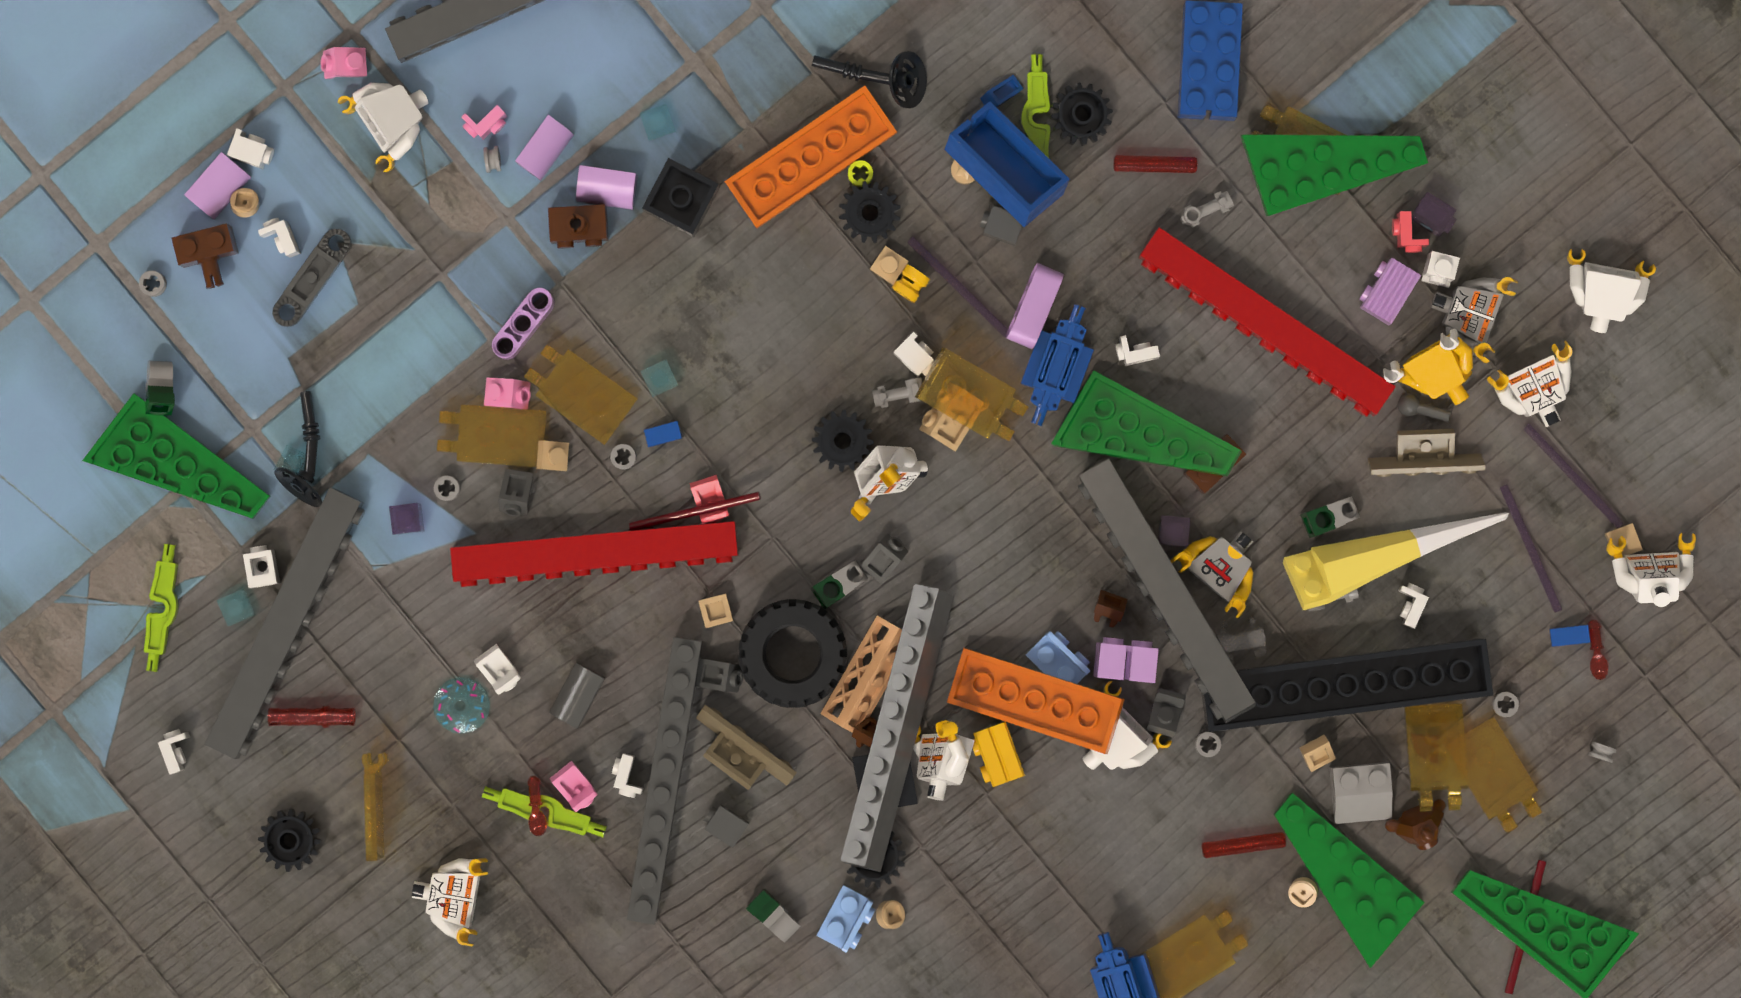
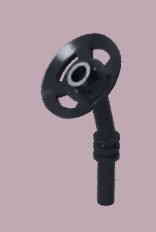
M911 51L901 52L895 57L890 73L864 69L860 64L856 67V63L850 65L849 61L842 63L814 55L811 66L842 74L843 78L849 76L850 80L855 78L857 82L861 79L889 85L893 99L902 108L916 107L922 101L926 91L927 76L925 66L921 58ZM904 59L909 60L914 67L912 68L908 63H904ZM914 78H917L916 89L912 95L910 90L914 85ZM898 96L904 97L905 101L901 100Z
M304 391L300 393L304 419L302 429H304L303 435L306 436L303 439L304 442H307L304 471L301 470L297 473L290 469L278 467L274 474L278 481L295 497L308 505L319 507L322 504V499L312 483L314 482L313 477L315 476L318 440L321 438L320 435H317L320 431L316 429L319 427V424L315 422L311 391Z

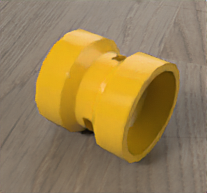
M907 264L902 271L903 276L900 280L895 281L891 288L907 300L915 303L919 297L920 289L926 287L930 279Z

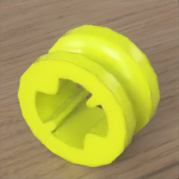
M862 160L853 162L848 169L849 181L857 187H862L863 181L869 184L873 179L871 165ZM856 167L858 169L865 167L868 170L865 173L869 176L866 180L860 178L857 181L853 178L856 175L853 173V170Z

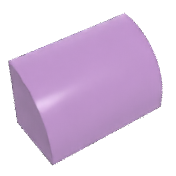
M548 115L515 162L541 181L574 134Z
M221 152L184 195L215 220L229 204L231 195L236 190L242 188L251 176Z
M579 165L576 201L596 205L605 204L610 207L633 210L638 176L636 173Z

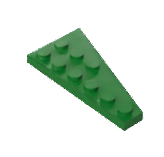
M1240 135L1266 217L1428 163L1420 136Z
M1094 370L1051 443L1053 446L1227 477L1242 452L1233 445Z
M133 393L82 460L252 519L256 517L271 497L165 415L145 414V400L136 393Z
M1291 793L1273 815L1293 844L1368 967L1371 968L1425 902L1296 795Z
M1471 870L1465 873L1451 891L1452 894L1581 998H1588L1639 934Z

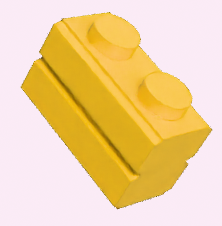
M1005 721L973 732L975 739H972L974 740L973 751L975 756L981 755L984 766L979 768L985 783L991 782L992 787L1025 776Z

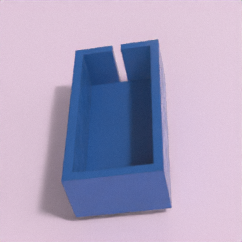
M1185 1L1182 21L1178 118L1204 119L1206 110L1211 111L1209 113V120L1235 121L1237 118L1243 3Z
M990 101L973 114L970 121L967 119L950 133L944 149L1023 227L1027 226L1064 195L1070 180Z

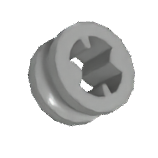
M494 146L492 150L484 147L486 172L490 173L492 169H496L498 172L501 171L499 147Z
M147 271L139 279L140 290L148 296H160L166 289L167 282L165 277L156 271ZM153 276H157L156 281L160 282L159 288L154 287L153 291H148L150 287L146 285V281L152 280Z
M620 444L612 449L610 459L615 467L626 470L635 464L636 453L631 446ZM620 449H624V452L629 450L631 456L628 457L629 463L623 465V462L618 464L616 461Z
M442 476L434 484V493L440 500L452 501L460 494V484L454 477ZM446 480L452 481L450 485H455L454 492H449V496L445 497L443 496L444 492H440V485H445Z
M1510 692L1497 694L1492 702L1494 712L1501 717L1513 716L1519 707L1517 697ZM1504 696L1510 697L1509 702L1513 701V708H1508L1507 713L1500 711L1502 707L1498 708V701H1503Z
M1202 732L1197 736L1195 749L1200 755L1213 757L1220 751L1221 740L1215 733ZM1209 736L1213 737L1215 741L1212 743H1216L1215 749H1208L1207 752L1202 751L1201 748L1204 746L1200 745L1201 740H1207Z
M1592 742L1593 750L1588 755L1613 763L1611 756L1617 750Z

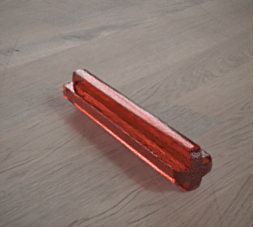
M1116 155L1113 159L1114 171L1195 173L1198 164L1196 157Z
M1283 832L1204 842L1201 848L1204 858L1284 848L1286 847V837Z

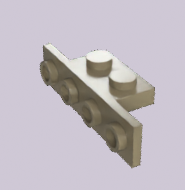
M1454 429L1397 431L1396 457L1368 458L1371 475L1388 477L1392 474L1416 476L1420 473L1430 472L1444 475L1456 471L1472 474L1485 470V463L1481 453L1455 454Z
M704 705L697 715L696 719L718 735L703 757L749 790L764 769L786 786L796 775L797 772L792 769V766L787 761L778 759L769 752V749L764 744L755 742L748 737L741 727L729 723L717 709Z

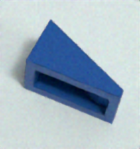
M1012 75L988 90L980 99L984 105L990 101L998 108L1021 92L1023 87L1016 77Z
M678 421L644 430L648 447L683 439Z
M1588 625L1549 629L1552 647L1590 643Z

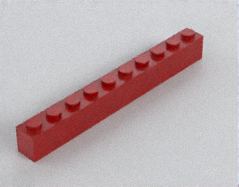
M1160 227L1138 257L1143 261L1141 266L1153 274L1158 271L1166 276L1164 281L1173 288L1179 290L1182 287L1190 292L1188 297L1201 306L1203 303H1206L1213 308L1211 312L1213 315L1224 322L1230 319L1236 323L1235 329L1248 338L1252 334L1261 340L1259 345L1272 354L1275 350L1284 356L1283 362L1294 369H1297L1299 366L1307 371L1306 377L1314 383L1320 385L1323 382L1332 389L1329 392L1341 401L1347 398L1355 404L1353 409L1363 416L1368 417L1369 414L1372 416L1377 415L1396 386L1387 382L1384 378Z
M735 521L450 548L453 582H460L461 587L478 586L477 580L489 579V584L506 583V577L516 576L517 582L533 581L534 575L545 574L546 579L563 578L562 572L574 571V577L591 575V569H602V574L619 573V567L630 566L631 571L648 570L647 564L659 563V569L676 567V562L687 561L688 566L705 565L704 559L716 558V563L733 562L732 556H739Z

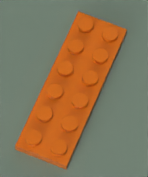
M863 86L724 182L756 229H758L849 167L853 162L897 134V131L867 87Z
M963 648L947 703L1103 754H1108L1125 699Z

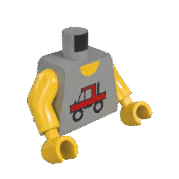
M1240 531L1231 543L1223 537L1217 539L1209 536L1192 542L1170 560L1171 563L1176 560L1180 561L1182 569L1178 571L1179 573L1188 569L1223 600L1229 602L1225 607L1226 612L1231 607H1235L1238 611L1236 618L1240 617L1246 608L1245 603L1252 590L1254 574L1250 567L1252 561L1243 555L1253 543L1247 535Z

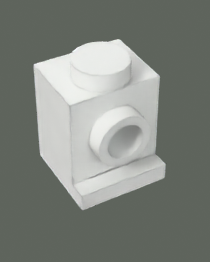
M236 129L227 156L260 169H264L265 164L269 165L274 155V149L264 144L265 139L252 134L245 138L246 133Z
M1431 251L1427 255L1421 281L1449 288L1450 283L1455 280L1460 258Z
M913 332L894 351V355L917 377L922 373L927 376L938 364L931 357L934 352L923 341L919 344L915 342L918 335Z
M267 545L252 547L250 548V553L243 554L248 588L281 584L274 550H267ZM261 561H265L268 565L267 570L264 572L258 569V564Z

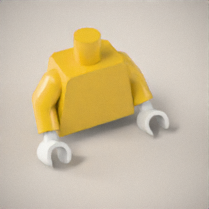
M1451 329L1449 335L1445 336L1441 333L1440 340L1412 355L1402 365L1404 368L1400 369L1398 361H1392L1390 363L1391 370L1383 369L1384 379L1389 383L1399 381L1425 395H1429L1432 399H1436L1447 392L1454 405H1458L1469 397L1462 383L1472 374L1473 350L1458 337L1456 329Z

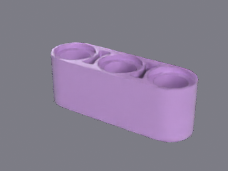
M1040 263L1035 265L1008 328L1006 339L1030 349L1034 348L1063 280V273Z
M544 288L533 289L494 337L492 349L498 357L510 360L517 356L550 314L555 301L548 290ZM539 294H545L548 297V304L543 309H537L533 304L534 298ZM522 316H527L531 321L529 329L524 332L518 331L516 328L517 320ZM503 339L512 340L513 349L510 353L502 354L499 351V343Z

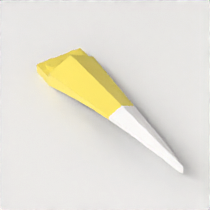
M1504 512L1311 547L1309 551L1284 557L1283 565L1302 609L1307 610L1329 604L1425 554L1506 520L1509 513Z

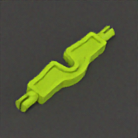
M1036 54L1031 55V72L1027 74V102L1022 110L1021 124L1028 139L1049 158L1050 126L1048 124H1037L1033 121V115L1048 113L1050 110L1047 72H1043V55H1037L1036 65Z
M164 544L162 561L156 562L149 597L152 601L162 602L165 605V611L163 613L150 612L146 616L144 652L148 653L146 671L158 672L159 656L166 652L169 627L173 624L178 612V599L174 592L178 564L173 563L176 545Z
M487 786L484 788L485 792L493 795L483 793L482 798L498 802L497 806L499 808L513 812L530 821L536 819L540 808L544 806L550 811L547 825L551 828L571 831L580 835H585L588 832L602 838L605 835L604 832L595 830V828L606 831L607 826L591 822L590 816L565 808L560 801L551 796L534 795L530 797L509 789H503L501 792Z

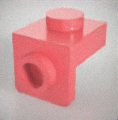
M1400 211L1397 213V218L1392 219V234L1397 236V248H1405V253L1422 252V247L1429 246V239L1412 240L1411 211Z
M717 475L689 483L696 506L725 500ZM728 508L700 514L702 524L720 522L724 517L729 516Z

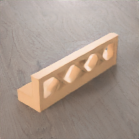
M876 616L820 713L821 715L852 733L854 727L871 716L887 688L902 629ZM881 627L889 628L884 639L877 641V634ZM872 652L870 663L863 666L865 655ZM857 677L858 684L855 689L849 691L848 685L851 679ZM843 701L844 708L839 717L834 716L832 712L836 705Z

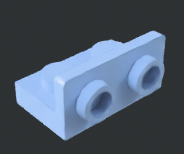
M1048 631L1026 654L1044 674L1078 684L1090 672L1086 667L1090 662L1079 651L1073 654L1066 647L1070 642L1059 631L1055 634Z
M843 885L816 936L837 946L846 953L849 947L855 949L862 936L858 930L863 922L866 924L870 922L876 910L871 907L873 900Z

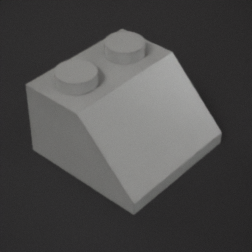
M1379 762L1329 767L1334 824L1392 819L1393 790L1390 763Z

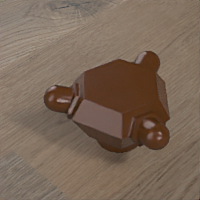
M1442 799L1435 800L1431 806L1420 804L1404 811L1398 820L1390 819L1386 821L1385 828L1389 832H1395L1408 843L1416 845L1419 850L1430 849L1438 843V835L1441 830L1444 817L1443 811L1446 804Z

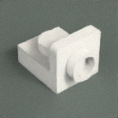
M274 218L263 223L264 228L258 230L259 235L263 238L277 233L278 237H275L274 240L280 253L285 252V255L290 258L301 254L287 221H280L279 218Z
M1126 335L1120 336V343L1115 344L1118 360H1124L1125 366L1156 360L1160 357L1158 345L1151 347L1150 342L1134 345V351H1129Z
M1409 583L1407 587L1402 585L1398 589L1399 592L1413 598L1412 602L1406 601L1400 617L1404 618L1402 621L1403 625L1415 629L1429 597L1423 595L1424 589Z
M180 729L164 734L165 740L158 742L169 775L183 771L184 767L182 764L186 763L181 747L176 748L175 743L190 738L189 732L181 734Z

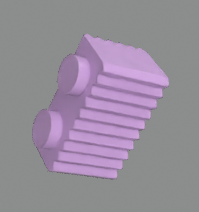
M1394 258L1389 259L1387 263L1381 262L1374 273V276L1378 277L1373 287L1367 285L1359 300L1363 301L1360 306L1362 310L1388 326L1393 323L1421 277L1420 274Z

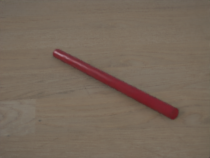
M759 492L721 500L629 523V528L631 531L717 511L761 500Z
M1538 860L1530 893L1537 896L1546 862ZM1517 945L1505 988V993L1512 995L1524 952Z

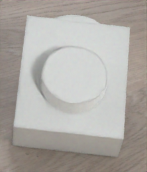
M497 644L474 660L475 665L491 683L498 695L513 689L517 681L521 679L516 667Z
M623 753L621 759L616 757L612 774L617 775L614 787L619 788L618 794L635 798L636 793L642 794L644 788L628 784L635 756Z

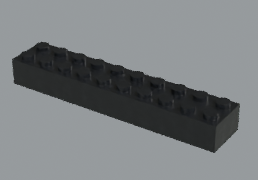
M1480 638L1236 670L1254 699L1256 706L1228 723H1225L1223 718L1216 719L1209 707L1213 702L1208 693L1202 695L1206 731L1214 732L1494 695L1486 639Z

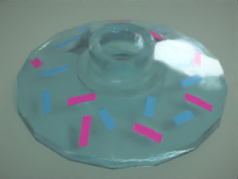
M458 677L448 680L438 689L434 697L433 709L436 719L443 728L453 733L465 734L475 731L484 724L489 715L490 701L488 694L480 683L471 678ZM459 700L464 701L466 704V708L463 711H458L455 707L456 702Z

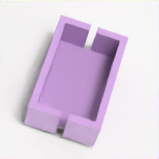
M1103 637V643L1096 642L1094 677L1155 683L1158 648H1152V642L1132 640L1130 646L1123 645L1124 639Z

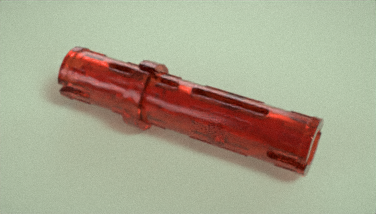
M322 706V708L268 709L269 726L316 725L329 728L335 725L355 726L356 722L355 708H330V706Z

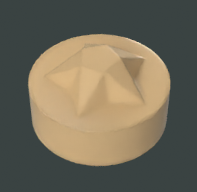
M954 160L951 166L953 179L964 185L974 182L975 179Z
M249 188L236 190L230 198L231 209L239 217L253 216L259 209L257 193Z
M1300 877L1292 882L1288 895L1291 902L1296 906L1309 907L1318 896V887L1313 880Z
M887 900L880 903L876 910L877 922L884 929L899 928L905 919V910L902 904L895 900Z

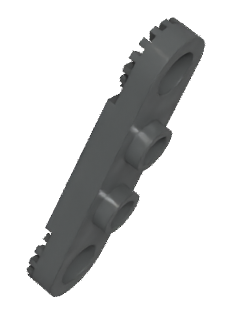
M341 229L328 230L273 307L272 314L278 324L284 327H292L301 320L351 249V238L345 231ZM335 235H340L344 239V247L339 251H333L329 246L330 239ZM290 304L294 307L295 314L292 319L285 321L280 317V309L282 306Z

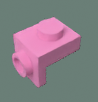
M333 47L323 51L321 69L324 72V78L367 76L366 48Z
M496 105L477 125L465 113L461 117L466 122L462 127L473 138L479 135L484 140L491 132L494 135L497 134L506 125L504 119L508 116Z
M486 378L484 406L528 409L531 397L530 382L516 379Z
M573 761L550 777L552 784L565 797L575 812L581 808L588 807L597 796L592 783Z

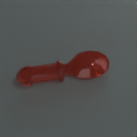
M1591 620L1588 623L1590 650H1593L1594 654L1590 661V670L1595 679L1603 680L1608 675L1609 666L1606 658L1601 653V649H1604L1601 640V625L1597 620Z
M530 776L527 781L530 798L529 806H532L529 828L534 836L539 837L546 832L548 823L546 816L540 809V805H543V802H541L540 779L537 776Z

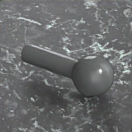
M1405 394L1398 401V410L1404 416L1410 417L1418 413L1449 422L1452 411L1420 403L1419 399L1413 394Z

